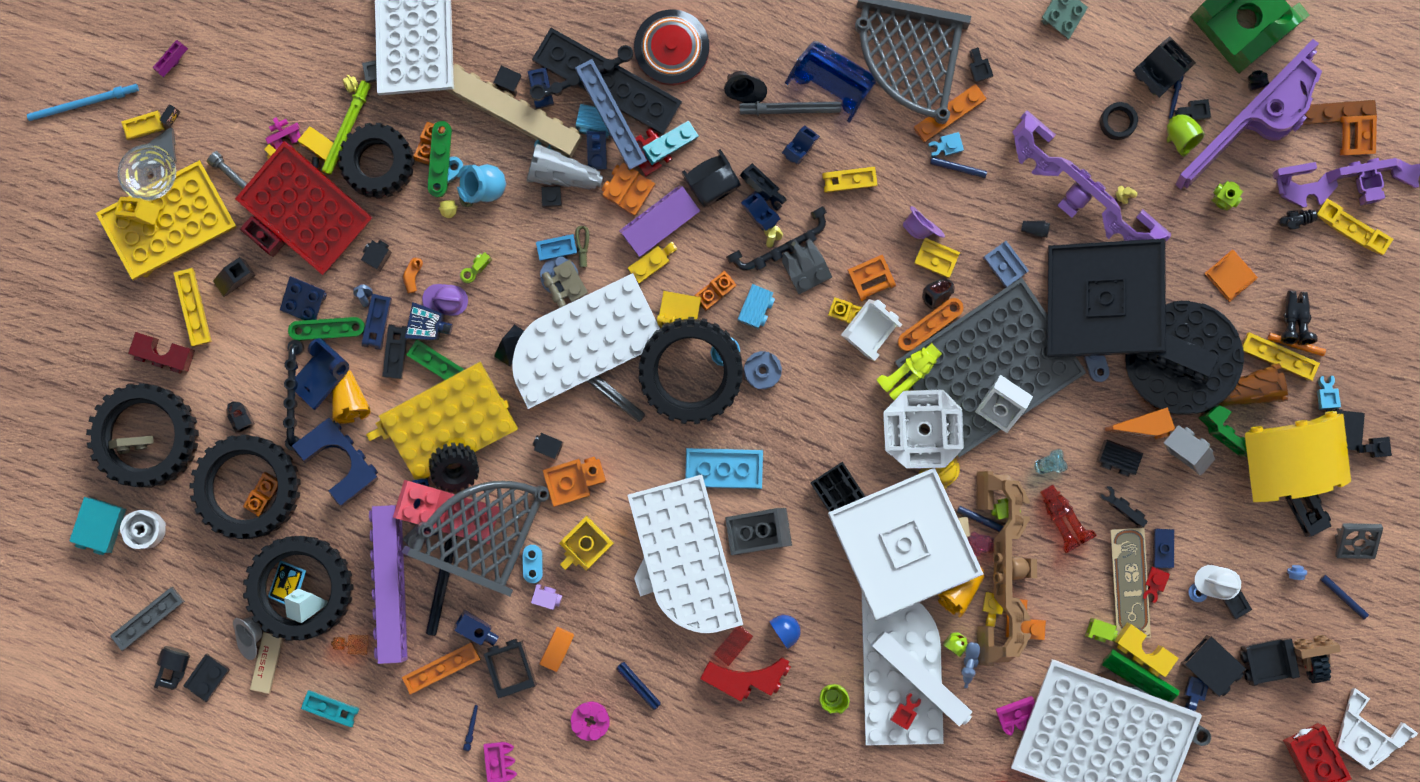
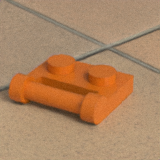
M1377 115L1340 117V122L1342 123V149H1340V155L1376 154ZM1350 122H1355V149H1350Z
M883 254L847 270L861 302L866 300V297L886 288L896 287ZM885 275L886 281L865 290L862 289L861 285Z

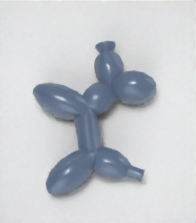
M970 642L966 646V657L964 658V665L966 667L961 670L965 683L964 688H968L969 683H971L976 675L973 668H976L979 664L980 646L978 643Z

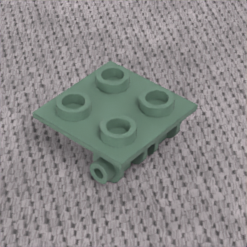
M1052 0L1044 15H1042L1041 22L1044 25L1049 23L1069 39L1088 7L1080 0Z

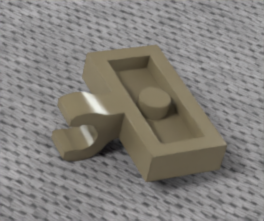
M153 436L120 438L108 441L109 449L116 448L119 454H128L131 447H135V450L147 449V445L154 443Z

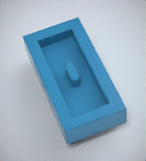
M573 234L536 242L540 261L577 254Z

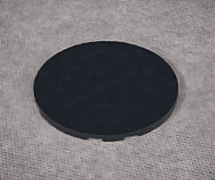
M1183 300L1167 303L1166 333L1219 355L1208 382L1199 384L1191 380V376L1186 374L1184 376L1178 375L1173 372L1174 369L1167 366L1166 368L1159 367L1155 364V361L1140 359L1137 357V354H1125L1128 377L1137 393L1157 409L1168 407L1169 413L1178 415H1191L1208 411L1222 403L1233 392L1241 377L1244 364V350L1239 333L1224 314L1209 305Z

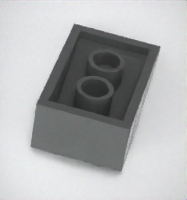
M774 508L725 517L731 555L792 546L787 508Z

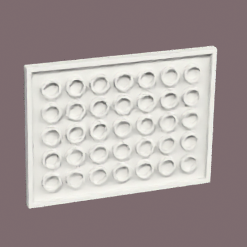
M1051 659L1011 768L1047 782H1176L1202 715Z

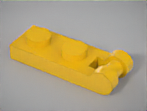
M875 167L822 173V179L825 180L824 193L877 187ZM834 178H838V184L833 185L832 182Z

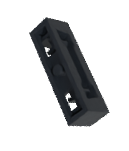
M1318 494L1303 497L1308 508L1312 509V513H1307L1300 498L1291 499V495L1285 496L1305 537H1312L1332 526L1330 524L1331 518L1321 506L1322 501Z

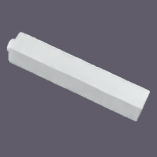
M883 631L871 644L876 651L959 727L961 724L965 725L972 717L970 716L972 711L888 633Z

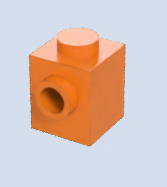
M595 457L585 459V463L581 464L587 487L607 482L601 460H596Z

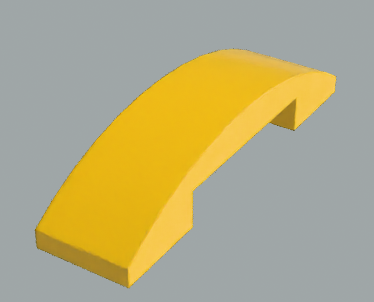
M1327 198L1318 211L1317 216L1343 236L1383 256L1392 243L1393 238L1378 229L1370 228L1344 212V208Z

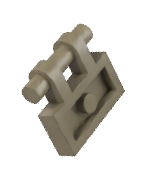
M570 260L553 268L556 276L551 278L549 272L541 275L544 279L545 287L549 288L553 296L552 300L554 303H557L559 308L566 305L563 300L566 297H569L571 302H574L589 294ZM559 281L564 288L563 292H559L555 285Z

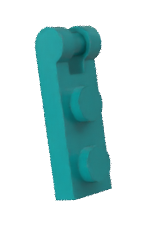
M311 690L307 691L301 707L302 710L348 727H353L355 714H358L360 709ZM343 710L348 712L346 718L341 716Z

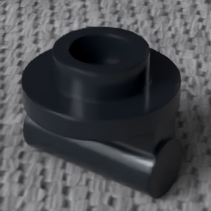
M1262 70L1253 71L1248 76V88L1250 91L1266 87L1269 84L1268 74Z

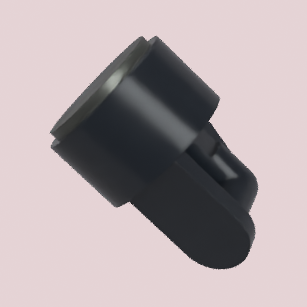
M170 646L161 648L156 663L161 667L154 688L158 689V686L171 690L177 688L178 683L184 677L190 655L187 651ZM164 668L173 670L170 680L161 678Z

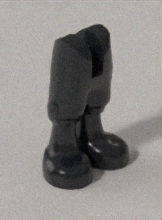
M1287 291L1285 313L1283 314L1287 328L1281 334V342L1291 345L1297 341L1298 345L1316 343L1318 336L1308 330V324L1312 318L1310 315L1308 292H1300L1297 303L1296 291ZM1296 321L1299 325V333L1295 330Z

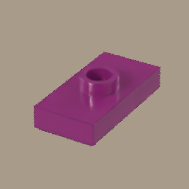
M176 40L153 66V69L164 78L170 69L179 63L180 58L188 48Z

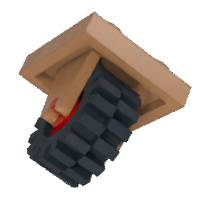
M1325 635L1314 636L1312 640H1294L1295 655L1302 658L1304 669L1307 670L1306 674L1307 676L1309 675L1308 679L1311 680V683L1330 681V654L1341 652L1340 644L1327 638Z

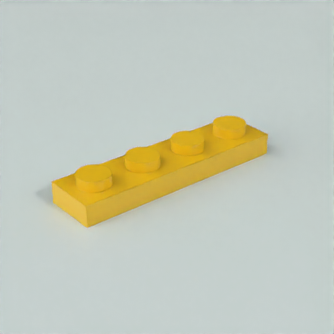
M190 268L174 272L191 346L195 347L211 343L212 340L194 269Z
M1250 332L1246 334L1242 344L1244 353L1272 365L1279 363L1282 367L1281 369L1309 381H1313L1320 364Z

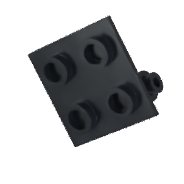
M1327 409L1326 412L1337 411V414L1344 415L1347 449L1357 451L1356 446L1362 445L1365 413L1343 411V409Z

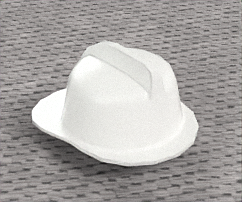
M1207 565L1200 568L1195 575L1196 588L1202 594L1210 597L1229 600L1234 598L1241 589L1239 575L1230 569Z

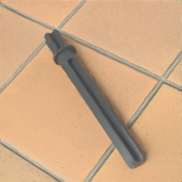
M757 101L756 103H740L739 109L740 115L757 114V116L759 114L840 113L842 105L841 102L759 103Z
M599 376L587 381L637 422H640L645 417L643 411Z

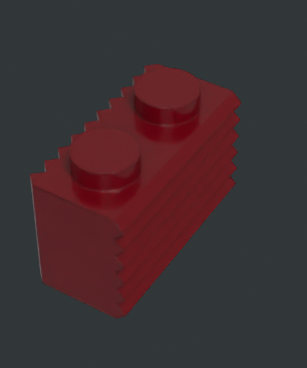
M251 216L240 228V231L272 257L285 245L284 241L254 216Z

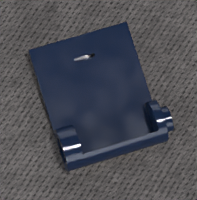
M320 338L313 340L309 344L308 352L313 357L295 378L298 382L295 392L314 410L319 407L349 371V363Z

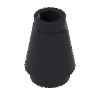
M1046 220L1023 221L1021 232L1043 239V237L1048 238L1050 223H1047Z

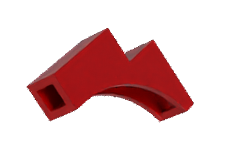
M781 657L766 668L742 672L730 670L709 661L700 679L733 698L742 701L743 698L747 699L752 690L749 688L750 685L770 696L773 692L777 693L782 684L779 680L782 675H787L791 666L788 665L790 662L788 659Z

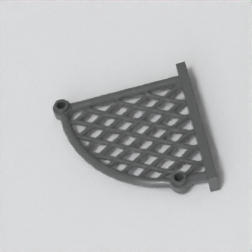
M858 0L856 8L862 9L861 17L856 20L855 30L860 34L864 59L874 79L891 98L901 105L919 114L933 117L939 124H945L950 118V111L947 107L962 29H968L971 16L894 0ZM869 11H875V13L868 19ZM881 13L890 15L883 20ZM877 16L880 25L874 31L871 21ZM896 16H901L905 18L900 23H898ZM892 19L895 28L889 33L886 24ZM911 19L920 20V21L913 27V24H912V22H911ZM925 21L935 24L928 30ZM907 22L910 31L903 36L901 27ZM940 24L950 27L943 33ZM922 25L925 34L918 39L915 31ZM937 28L940 37L933 42L930 34ZM883 29L886 37L879 44L876 34ZM955 29L952 46L949 48L945 37ZM870 31L871 35L867 38V32ZM898 32L900 41L894 46L891 37ZM913 35L915 44L909 49L906 40ZM873 38L876 48L870 53L868 43ZM927 38L930 47L924 52L921 43ZM888 41L891 50L884 56L881 47ZM942 41L945 50L939 55L936 46ZM903 44L906 53L899 59L896 50ZM918 48L921 56L914 62L911 53ZM933 51L936 59L929 65L926 56ZM878 52L881 61L875 65L872 57ZM950 52L946 71L941 59ZM893 54L896 64L890 69L886 60ZM908 57L911 66L904 72L901 63ZM923 60L926 69L919 75L916 66ZM938 63L941 72L934 78L931 69ZM882 65H884L887 72L883 77L878 70ZM898 67L902 76L895 82L892 73ZM913 70L916 80L910 85L907 75ZM928 73L931 83L925 88L921 79ZM945 74L943 93H941L936 82ZM888 77H889V80H890L892 86H890V85L886 82V79H887ZM904 80L907 89L900 95L897 86ZM919 83L922 92L915 98L912 89ZM933 86L937 95L930 101L927 92ZM908 93L910 95L912 102L904 98ZM923 96L927 103V108L917 103ZM941 97L940 108L937 110L931 109V106Z
M491 481L469 487L444 502L427 522L419 523L416 528L418 537L414 547L411 548L405 545L402 553L510 597L513 589L507 587L506 583L541 502L546 501L549 497V490L544 486L534 487L515 481ZM501 488L509 489L502 495ZM497 489L498 498L490 503L489 494ZM484 491L483 494L476 498V493ZM514 491H524V494L515 500ZM528 493L532 494L534 498L530 509L528 507ZM472 495V502L465 506L464 498ZM510 495L511 504L503 509L502 500ZM485 497L486 507L478 512L477 502ZM460 501L461 510L453 515L452 506ZM524 501V510L517 515L516 505ZM499 503L500 512L492 517L491 508ZM473 506L474 516L466 520L465 511ZM512 509L513 518L505 523L504 514ZM448 510L449 518L441 524L440 517ZM487 512L488 521L480 526L479 517ZM526 513H528L526 520L523 524V527L519 532L518 519ZM462 515L463 524L455 529L454 519ZM500 518L501 527L494 532L493 522ZM475 520L476 530L468 535L467 526ZM450 523L451 533L443 538L442 528ZM514 523L515 532L507 537L506 528ZM489 526L490 535L482 540L481 531ZM463 529L464 539L456 543L455 534ZM438 532L439 542L431 547L430 537ZM502 532L503 541L495 546L494 537ZM477 535L478 544L470 549L469 540ZM518 536L513 550L509 554L508 542ZM451 538L453 547L445 552L444 542ZM426 540L427 552L423 553L420 550ZM491 541V550L484 555L483 545ZM465 543L466 553L458 558L457 549ZM504 546L505 555L497 560L496 551ZM438 547H440V559L430 555ZM479 549L480 558L472 564L471 554ZM453 552L454 564L445 562V557ZM492 555L493 564L486 569L485 559ZM465 558H467L468 562L467 570L458 567V564ZM508 558L507 564L500 578L498 565ZM480 563L481 576L471 572ZM493 569L495 572L494 581L485 578V575Z

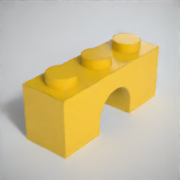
M1126 623L1114 641L1118 644L1116 648L1124 654L1128 652L1134 656L1133 660L1141 666L1143 664L1149 666L1148 671L1157 677L1159 675L1166 677L1179 658L1159 645L1152 653L1146 654L1142 649V643L1147 635L1132 624Z

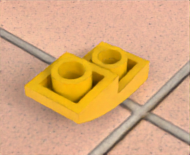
M310 126L298 139L302 146L312 151L322 161H326L333 142Z
M834 297L828 316L850 324L862 307Z

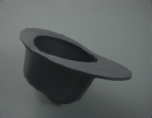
M736 71L728 74L724 92L727 97L742 103H756L757 101L760 103L766 98L767 86L763 81L750 76L745 71Z

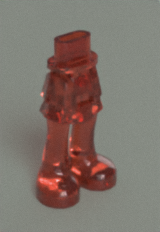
M1054 485L1040 492L1044 498L1042 501L1045 503L1047 515H1050L1051 521L1055 523L1064 541L1062 548L1065 554L1097 536L1093 530H1086L1081 525L1073 511V507L1069 504L1070 501L1060 494L1061 492L1057 491ZM1064 516L1069 521L1079 542L1074 538V536L1068 529L1066 523L1063 520Z

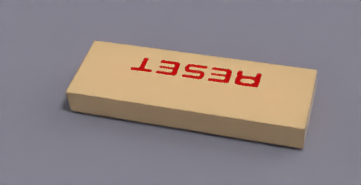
M263 632L250 690L271 693L283 638H275L272 636L273 634Z

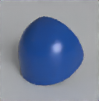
M779 615L769 621L787 649L798 641L801 629L795 618L789 615Z

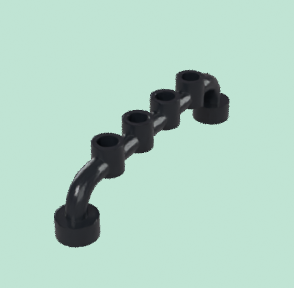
M623 45L618 49L617 58L606 59L603 64L596 67L600 73L604 71L611 73L614 71L615 66L623 62H629L633 58V50L630 46ZM572 74L568 80L561 83L554 82L547 89H544L539 84L533 85L530 89V95L533 100L542 101L545 97L553 94L555 96L561 95L563 90L568 87L577 88L582 81L578 75Z
M822 206L810 213L813 220L818 219V225L806 233L748 263H743L740 260L743 256L740 250L726 257L729 264L733 262L738 269L744 271L753 268L758 271L767 266L765 262L771 259L775 262L783 258L782 253L788 250L792 253L791 243L794 240L799 244L807 241L809 238L812 242L817 240L816 235L820 234L826 226L824 214L827 211Z
M292 340L288 343V360L284 363L285 368L288 370V379L284 381V387L287 389V398L283 404L287 408V417L283 420V425L287 428L285 446L294 451L292 445L301 439L294 435V428L297 426L295 408L298 405L295 400V390L298 387V382L295 380L296 370L298 369L296 356L304 351L303 343L298 340Z

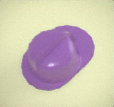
M910 207L912 212L903 222V227L911 236L924 239L934 233L939 237H945L942 230L926 219L915 207Z
M433 284L424 291L422 297L424 306L450 316L459 315L467 308L468 304L466 292L461 287L455 285Z

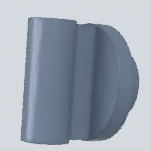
M359 285L354 288L353 294L358 297L363 307H367L369 305L368 297L372 296L373 290L367 285Z

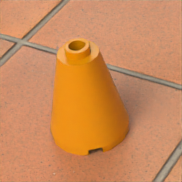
M352 371L347 372L333 389L332 418L333 421L335 420V423L338 422L339 424L355 422L354 419L358 417L363 420L371 414L370 407Z
M984 574L938 594L940 598L938 600L939 604L951 614L955 615L958 613V617H962L985 577Z

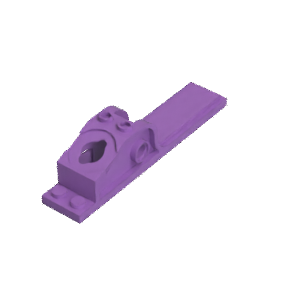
M1312 39L1180 174L1175 184L1179 189H1182L1184 186L1188 188L1245 129L1254 130L1268 140H1280L1286 137L1292 130L1296 132L1303 125V122L1307 119L1305 115L1313 99L1311 96L1316 82L1318 83L1322 70L1311 62L1317 53L1316 48L1319 45L1317 41Z

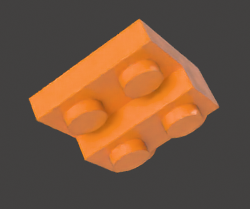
M622 162L620 166L617 164L613 169L612 175L614 177L610 182L606 181L603 185L602 191L604 193L602 195L636 217L654 188L655 183L639 174L638 171L634 169L629 170L627 165Z

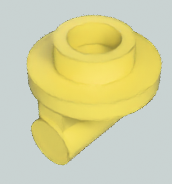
M1119 186L1118 191H1116V197L1119 202L1125 205L1128 204V198L1137 197V192L1130 187L1124 188Z
M777 226L767 231L764 230L767 236L766 246L769 248L773 247L775 240H781L783 237L781 229Z

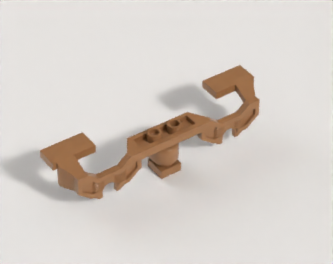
M977 471V510H994V490H1002L1008 499L1009 520L994 538L993 581L994 598L1009 617V638L1003 647L994 646V627L977 626V643L980 646L978 665L994 666V663L1010 662L1013 658L1019 657L1025 649L1031 633H1023L1021 631V624L1024 621H1031V617L1020 599L1012 598V580L1037 578V559L1012 556V539H1019L1030 521V516H1023L1020 513V507L1023 504H1030V500L1019 481H1014L1009 475L993 474V471Z

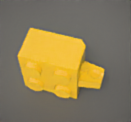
M585 516L560 541L559 544L566 550L564 555L567 557L560 566L566 570L572 563L575 566L580 564L587 571L614 542L588 516Z

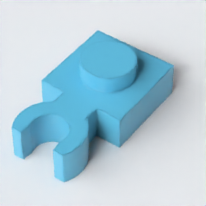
M959 132L940 137L941 143L932 141L928 144V147L935 146L937 148L936 152L931 153V157L938 156L942 151L945 156L964 151Z
M1323 376L1318 378V384L1322 388L1317 391L1319 410L1339 409L1341 407L1339 390L1333 389L1335 383L1334 376L1328 377L1329 383L1324 382Z

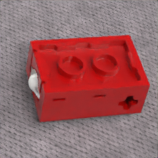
M1316 723L1306 729H1301L1298 733L1283 740L1304 782H1347L1352 779L1325 725Z

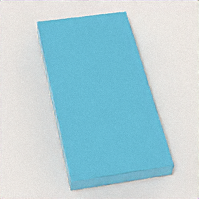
M686 448L685 479L702 475L705 487L762 489L763 450Z

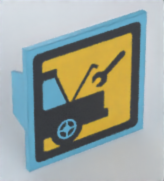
M280 561L268 597L285 604L284 598L294 590L301 588L306 570Z

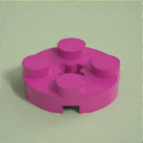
M589 701L582 703L572 713L571 728L583 740H598L609 728L610 719L608 712L598 702ZM593 716V720L596 722L595 725L587 726L585 718Z

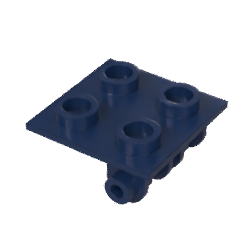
M290 276L280 310L302 320H317L322 300L326 299L327 293L323 289Z

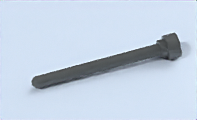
M218 151L213 152L208 157L207 163L211 167L219 168L242 190L247 183L224 163L223 156Z

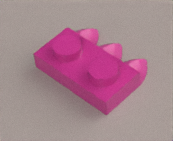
M1032 696L995 709L1000 725L1006 734L1012 736L1014 725L1021 731L1025 730L1027 720L1035 704Z
M506 742L483 744L487 782H506L512 780L517 773L506 768L514 764L516 760L510 756H505V754L511 752L514 746Z

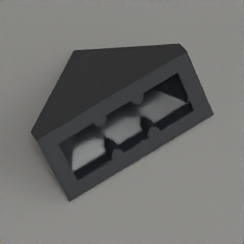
M514 324L502 338L494 357L511 367L516 345L524 330Z

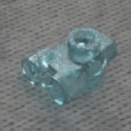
M1057 449L1051 451L1050 455L1038 459L1035 462V470L1039 474L1066 471L1068 466L1063 459V451Z

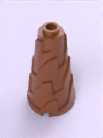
M1279 363L1273 364L1270 367L1240 377L1233 392L1219 405L1229 406L1288 401V397H1286L1288 389L1284 373L1278 372V369L1282 368Z

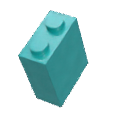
M84 497L69 541L75 543V547L80 549L92 548L94 549L93 553L99 555L112 553L126 508L91 497Z

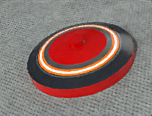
M668 9L656 12L641 24L635 36L634 53L640 69L651 80L663 85H680L694 79L703 70L709 57V38L704 26L697 18L685 11Z

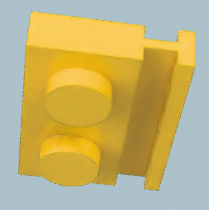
M924 238L914 264L949 279L960 252Z

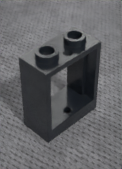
M517 639L506 642L507 646L499 648V645L487 648L488 652L484 653L498 699L537 685L523 640L518 642ZM519 648L528 680L502 688L492 656Z

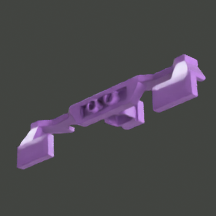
M1028 110L1020 117L1022 121L1012 131L1015 136L1014 140L1019 163L1022 164L1026 159L1032 158L1036 161V167L1031 172L1033 175L1059 176L1064 171L1076 181L1066 192V197L1057 205L1071 218L1078 212L1079 208L1085 207L1092 196H1094L1106 207L1102 217L1108 239L1116 233L1121 234L1124 241L1165 238L1167 241L1170 238L1171 233L1143 209L1136 218L1151 231L1149 233L1136 232L1122 220L1119 205L1105 191L1106 188L1097 181L1095 183L1085 169L1080 170L1071 161L1062 157H1049L1035 145L1032 132L1035 130L1048 142L1056 134Z
M1379 158L1368 160L1364 164L1358 161L1348 164L1349 166L1325 173L1318 182L1303 185L1292 182V176L1312 173L1317 169L1316 162L1279 168L1272 174L1273 178L1276 179L1280 197L1302 208L1307 207L1306 198L1308 195H1314L1317 198L1318 205H1322L1338 187L1337 179L1359 176L1356 179L1358 192L1363 194L1359 198L1361 206L1378 203L1385 199L1384 191L1381 190L1384 187L1381 171L1391 170L1393 178L1418 188L1420 164L1410 165L1397 158L1379 161Z

